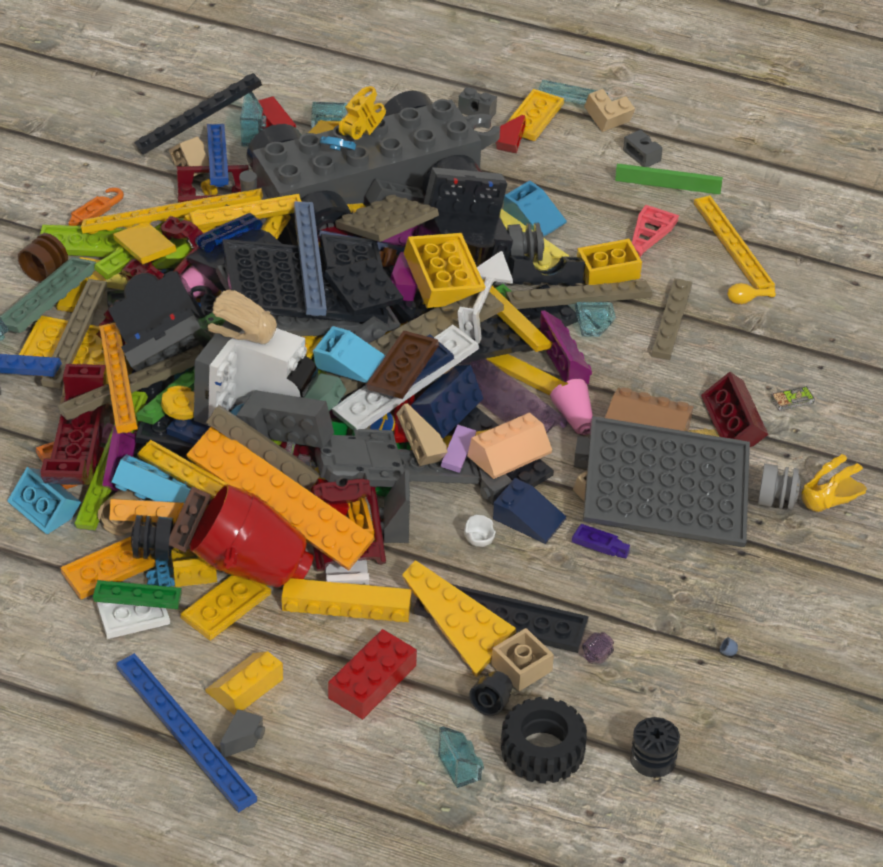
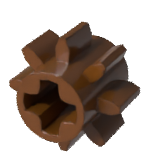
M383 247L382 251L379 250L382 266L389 268V266L396 264L399 255H396L397 250L389 247Z

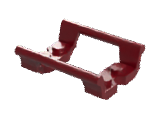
M228 165V172H232L235 185L232 187V193L241 192L239 176L243 171L249 170V165ZM177 166L178 203L203 199L208 196H220H196V189L192 186L194 173H210L209 166Z
M169 216L159 228L162 231V235L168 240L172 238H187L193 248L187 256L210 241V238L195 224L186 220L180 222L178 218ZM187 256L174 271L181 274L190 264L186 259ZM136 258L131 259L121 271L128 283L135 276L141 274L151 275L157 281L162 279L164 275L151 262L142 264Z
M348 480L347 485L343 487L338 486L336 482L314 485L310 492L328 504L351 503L366 497L370 505L375 542L371 543L358 561L375 559L380 565L386 564L376 488L370 486L369 480ZM313 546L316 571H324L329 564L337 563Z

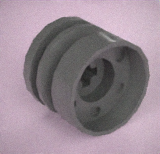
M539 222L534 223V231L531 230L530 223L526 224V232H522L520 224L507 226V231L513 239L510 255L524 256V254H527L533 261L535 253L537 262L543 260L544 236Z

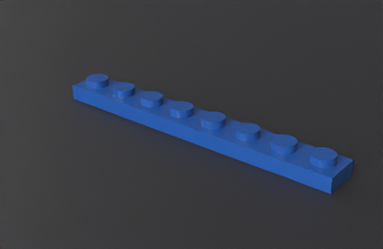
M207 124L210 185L223 187L229 185L225 125Z

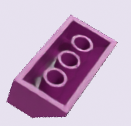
M545 310L541 311L540 332L552 342L551 349L545 351L560 377L566 383L568 380L582 379L586 384H589L590 376L592 375L591 367L585 362L583 353L579 352L576 341L572 340L569 329L564 326L560 319Z

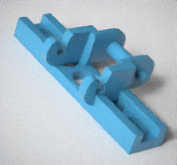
M155 560L157 570H151L146 573V577L149 579L147 585L174 586L175 580L169 576L173 575V569L168 567V562Z

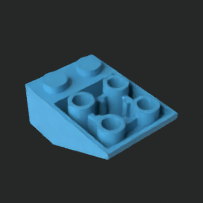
M530 180L504 196L503 210L524 225L530 223L533 231L534 223L539 222L543 236L548 235L567 223L544 190Z

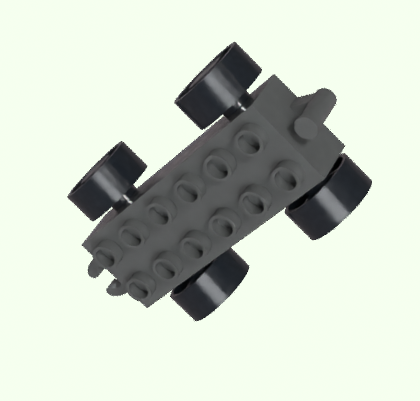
M405 91L394 96L384 105L386 114L370 135L363 133L361 138L357 140L351 138L350 135L340 134L339 125L330 131L318 134L306 133L301 135L297 128L288 124H276L263 129L251 140L248 146L246 157L253 172L247 170L240 174L241 192L261 188L263 193L262 200L299 194L301 202H313L316 230H322L327 227L336 226L335 221L341 219L343 215L353 214L347 204H370L366 194L375 179L423 189L425 196L432 167L482 172L480 169L481 150L500 139V127L493 126L488 132L475 131L474 129L476 128L489 129L491 127V116L488 114L463 116L452 99H439L432 102L423 92ZM322 136L344 139V141L355 142L356 147L355 150L341 148L340 151L330 149L329 145L320 144V139ZM290 213L291 219L286 226L289 227L291 234L298 243L295 215Z

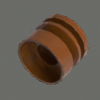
M49 233L40 234L31 244L25 246L18 253V262L23 272L30 279L40 283L68 261V254L64 245Z

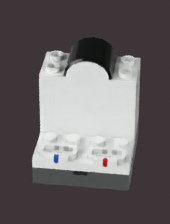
M225 321L222 325L240 334L245 333L243 329L228 321ZM276 328L273 338L267 344H260L249 340L224 337L222 334L216 333L195 359L194 421L210 426L206 422L218 404L228 411L232 410L234 405L245 404L255 390L305 398L317 382L319 376L315 363L305 356L307 351L305 338Z

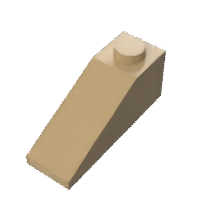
M408 403L404 404L397 412V416L419 466L440 462L448 453L446 444L443 442L440 434Z

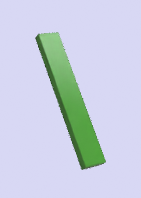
M618 163L615 181L712 194H721L723 177Z

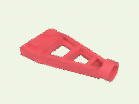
M649 205L644 206L639 213L632 244L640 258L646 250L672 231L678 222L679 215ZM645 223L652 224L661 228L655 231L646 228ZM641 234L651 238L647 241L639 238Z

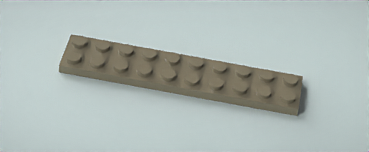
M479 292L447 306L436 307L368 344L386 356L403 330L423 336L431 334L435 337L451 325L459 329V308H473ZM490 292L479 313L480 323L504 310V304ZM322 370L323 374L336 376L341 379L347 390L344 396L367 384Z

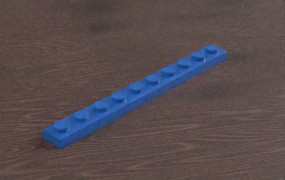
M135 653L116 663L118 671L238 813L257 802L256 794Z

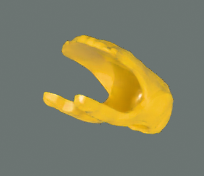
M840 454L839 457L824 464L822 469L815 474L814 478L803 486L801 498L805 506L814 512H821L836 505L849 503L857 497L864 495L867 490L866 486L850 477L863 470V467L858 463L845 467L835 474L828 483L818 485V481L823 475L845 462L847 457L844 454Z

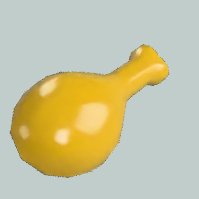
M737 283L728 289L727 295L730 301L742 305L758 296L775 297L776 293L774 287L755 289L748 284Z

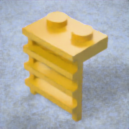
M187 549L184 555L172 550L171 557L175 587L217 582L216 569L210 567L209 564L199 557H196L190 549Z

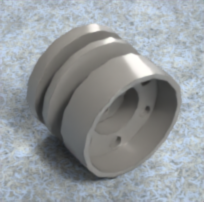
M764 463L758 505L771 507L776 498L779 499V508H783L784 500H788L787 509L793 510V506L798 499L800 487L799 469H793L792 477L788 476L789 467H785L783 475H778V465Z

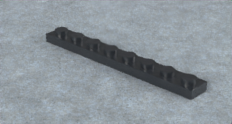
M254 73L246 75L242 80L231 84L221 92H217L214 96L200 102L194 108L186 110L182 115L171 119L161 127H157L153 132L140 137L139 140L134 142L137 149L143 155L259 88L262 86L261 80Z

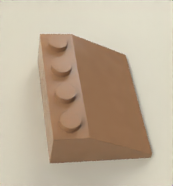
M623 387L618 388L614 393L605 418L688 432L694 406H690L686 402L670 401L666 397H654L646 392H633L631 389Z

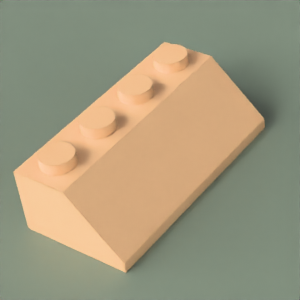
M529 412L472 437L467 456L495 479L551 454L552 448L543 423Z

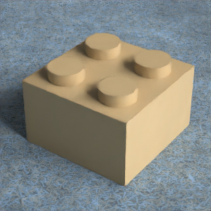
M527 628L492 648V666L497 671L508 675L512 685L518 691L523 690L553 671L554 654Z

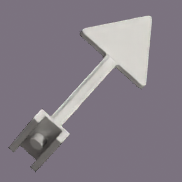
M502 251L477 267L481 278L485 280L484 285L486 288L479 292L473 308L460 307L458 310L459 329L470 338H474L477 343H480L481 340L479 313L493 282L513 283Z

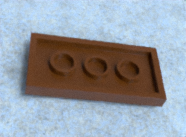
M403 330L367 382V389L403 399L438 348V339Z

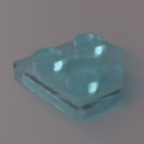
M576 302L575 310L582 336L600 337L616 318L613 304L610 302Z

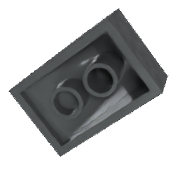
M409 470L403 472L384 498V507H380V519H384V522H381L384 543H409Z

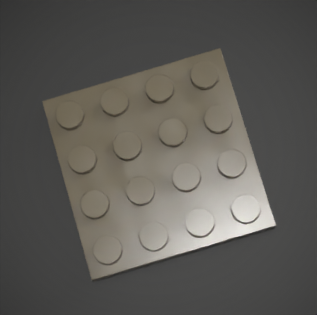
M389 195L382 201L371 203V206L357 209V212L353 214L343 215L335 223L338 229L381 242L437 217L439 213L437 208L430 205L418 203V201L407 200V198L397 197L396 195Z

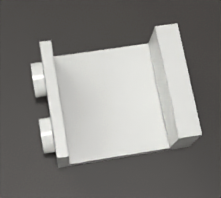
M357 560L349 571L338 563L329 564L325 569L326 582L369 585L367 560Z

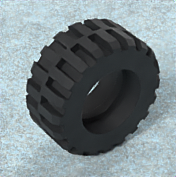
M535 697V700L527 699L522 702V705H515L512 711H509L505 716L501 733L502 758L507 762L508 768L511 771L515 770V774L522 778L524 776L530 782L534 780L540 781L539 783L546 784V781L555 783L559 782L560 778L564 780L570 777L571 773H575L579 769V765L583 763L586 750L587 727L582 716L579 713L577 714V710L571 705L568 707L566 702L562 700L558 702L551 697H548V699ZM536 733H547L557 737L562 742L552 747H540L530 743L526 738Z

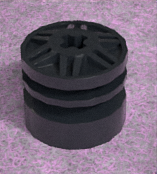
M136 515L131 533L133 558L139 559L141 550H143L144 559H148L150 550H154L155 560L170 561L172 549L169 548V540L174 526L173 517L159 516L156 525H152L151 516H147L146 523L143 525V515Z
M659 717L645 718L636 725L633 733L630 760L638 773L646 777L658 778L664 777L673 771L677 762L680 742L678 728L672 722Z

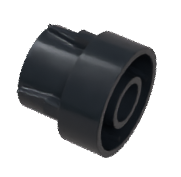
M500 671L487 672L471 688L469 698L477 711L487 716H495L509 702L513 685L508 675Z

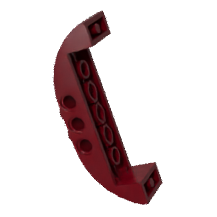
M66 364L63 374L64 402L106 385V365ZM106 404L97 407L93 411L80 414L74 419L66 420L62 414L60 415L51 459H43L40 472L45 484L89 485L91 483L102 440Z

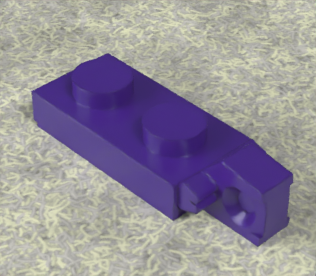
M582 523L572 536V543L607 555H616L626 559L630 553V545L619 540L617 535Z

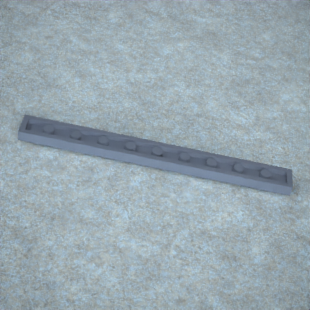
M294 201L306 315L326 316L327 308L313 202Z

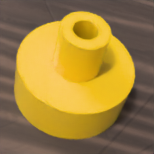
M210 179L201 183L204 195H217V188L219 187L210 185Z

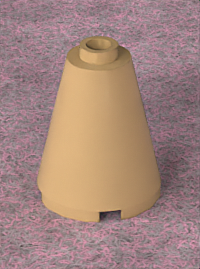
M129 489L127 491L119 490L110 497L111 499L143 500L135 496V492ZM110 498L107 499L98 510L99 521L101 519L105 530L119 536L129 532L132 533L135 521L109 520Z

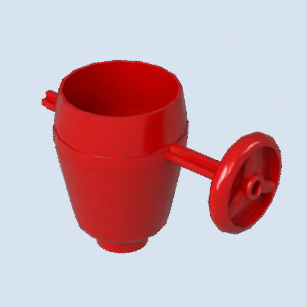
M229 484L224 485L208 505L190 544V551L209 564L210 567L227 574L277 588L286 584L290 578L304 579L314 558L311 553L305 551L307 546L305 535L266 501L262 500L261 497Z

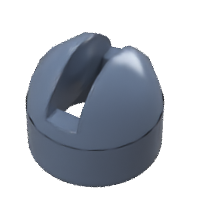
M729 637L725 638L720 646V653L726 656L735 655L738 651L737 642Z

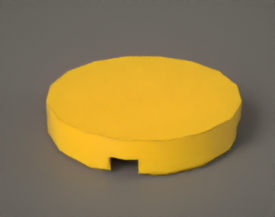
M185 386L168 388L163 393L161 399L163 411L168 416L179 420L194 418V392L191 391V388Z

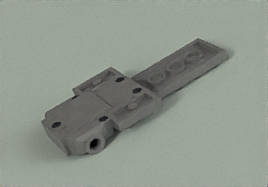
M353 429L352 436L332 435L324 448L315 447V457L320 477L325 478L328 482H336L340 487L347 485L348 480L367 479L372 487H393L405 470H409V482L478 484L480 479L475 462L468 456L460 473L441 467L442 460L419 466L413 450L397 448L393 430Z

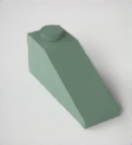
M320 373L304 398L326 401L330 411L339 403L347 390L339 377Z

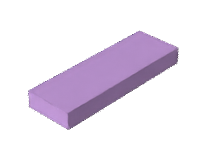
M457 425L447 448L448 453L444 456L441 467L460 473L468 454L471 438L476 435V430Z

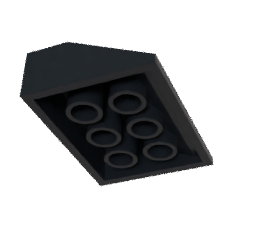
M238 222L187 256L186 259L223 292L226 289L216 273L217 266L225 265L221 246L223 239L274 244L282 243L267 231L244 222Z

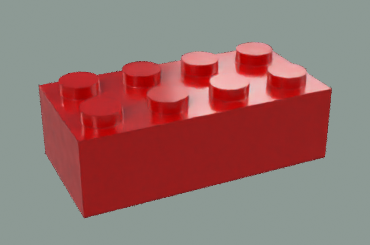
M382 629L328 681V699L363 720L416 667L417 649Z

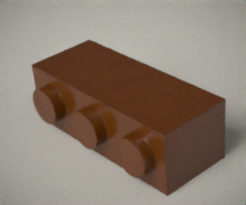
M193 486L191 487L171 530L170 549L183 555L186 553L210 500V494Z

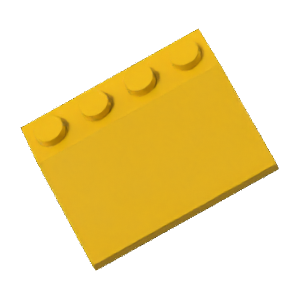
M462 233L408 237L404 255L427 308L447 306L485 290L484 282Z

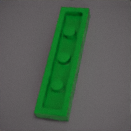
M97 580L93 600L94 602L179 609L182 588Z

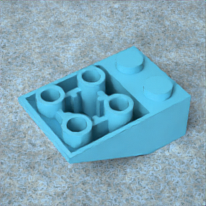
M335 326L331 327L313 350L317 369L364 383L369 381L385 358L383 353L351 331Z

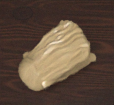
M226 290L216 298L213 304V314L240 327L245 333L240 334L214 323L208 325V331L220 333L224 337H231L237 340H249L260 344H267L275 334L277 323L269 311H265L251 299L235 290Z

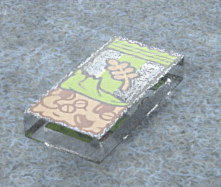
M807 386L771 394V400L778 411L810 405L815 402V398Z

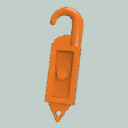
M116 187L109 188L105 191L106 193L116 192L117 195L111 199L97 196L71 213L69 226L82 225L83 219L100 217L123 199V191Z

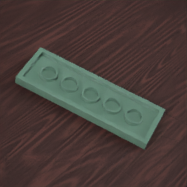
M71 257L0 316V329L16 333L24 332L31 323L40 319L43 313L52 309L55 303L65 298L67 293L78 287L85 278L90 277L95 271L96 261Z

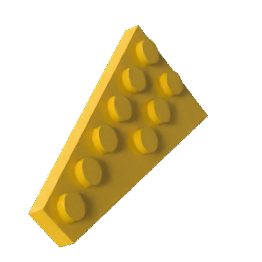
M415 560L402 574L405 583L424 605L428 614L430 613L439 629L451 645L456 648L465 664L467 663L476 678L491 662L492 648L516 633L514 626Z

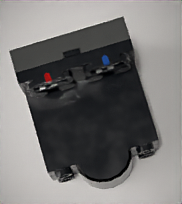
M432 167L424 205L437 208L439 216L419 224L417 235L462 233L476 267L500 251L503 252L506 263H508L513 239L499 217L508 185L503 175L499 173Z
M170 271L164 274L160 280L150 273L135 275L125 286V299L114 302L112 307L108 308L125 341V345L121 348L130 366L136 371H140L199 345L205 348L214 336L213 332L208 331L209 324L187 281L177 271Z

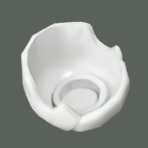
M484 515L469 517L465 525L464 535L471 545L485 547L490 545L495 538L496 531L493 529V521Z

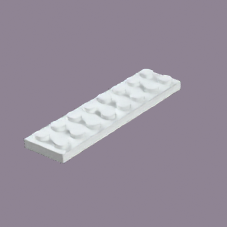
M451 325L434 338L438 339L442 345L454 354V359L411 386L403 399L396 397L390 399L385 394L368 390L367 385H365L332 408L333 414L352 430L365 429L477 351L479 345L456 326Z

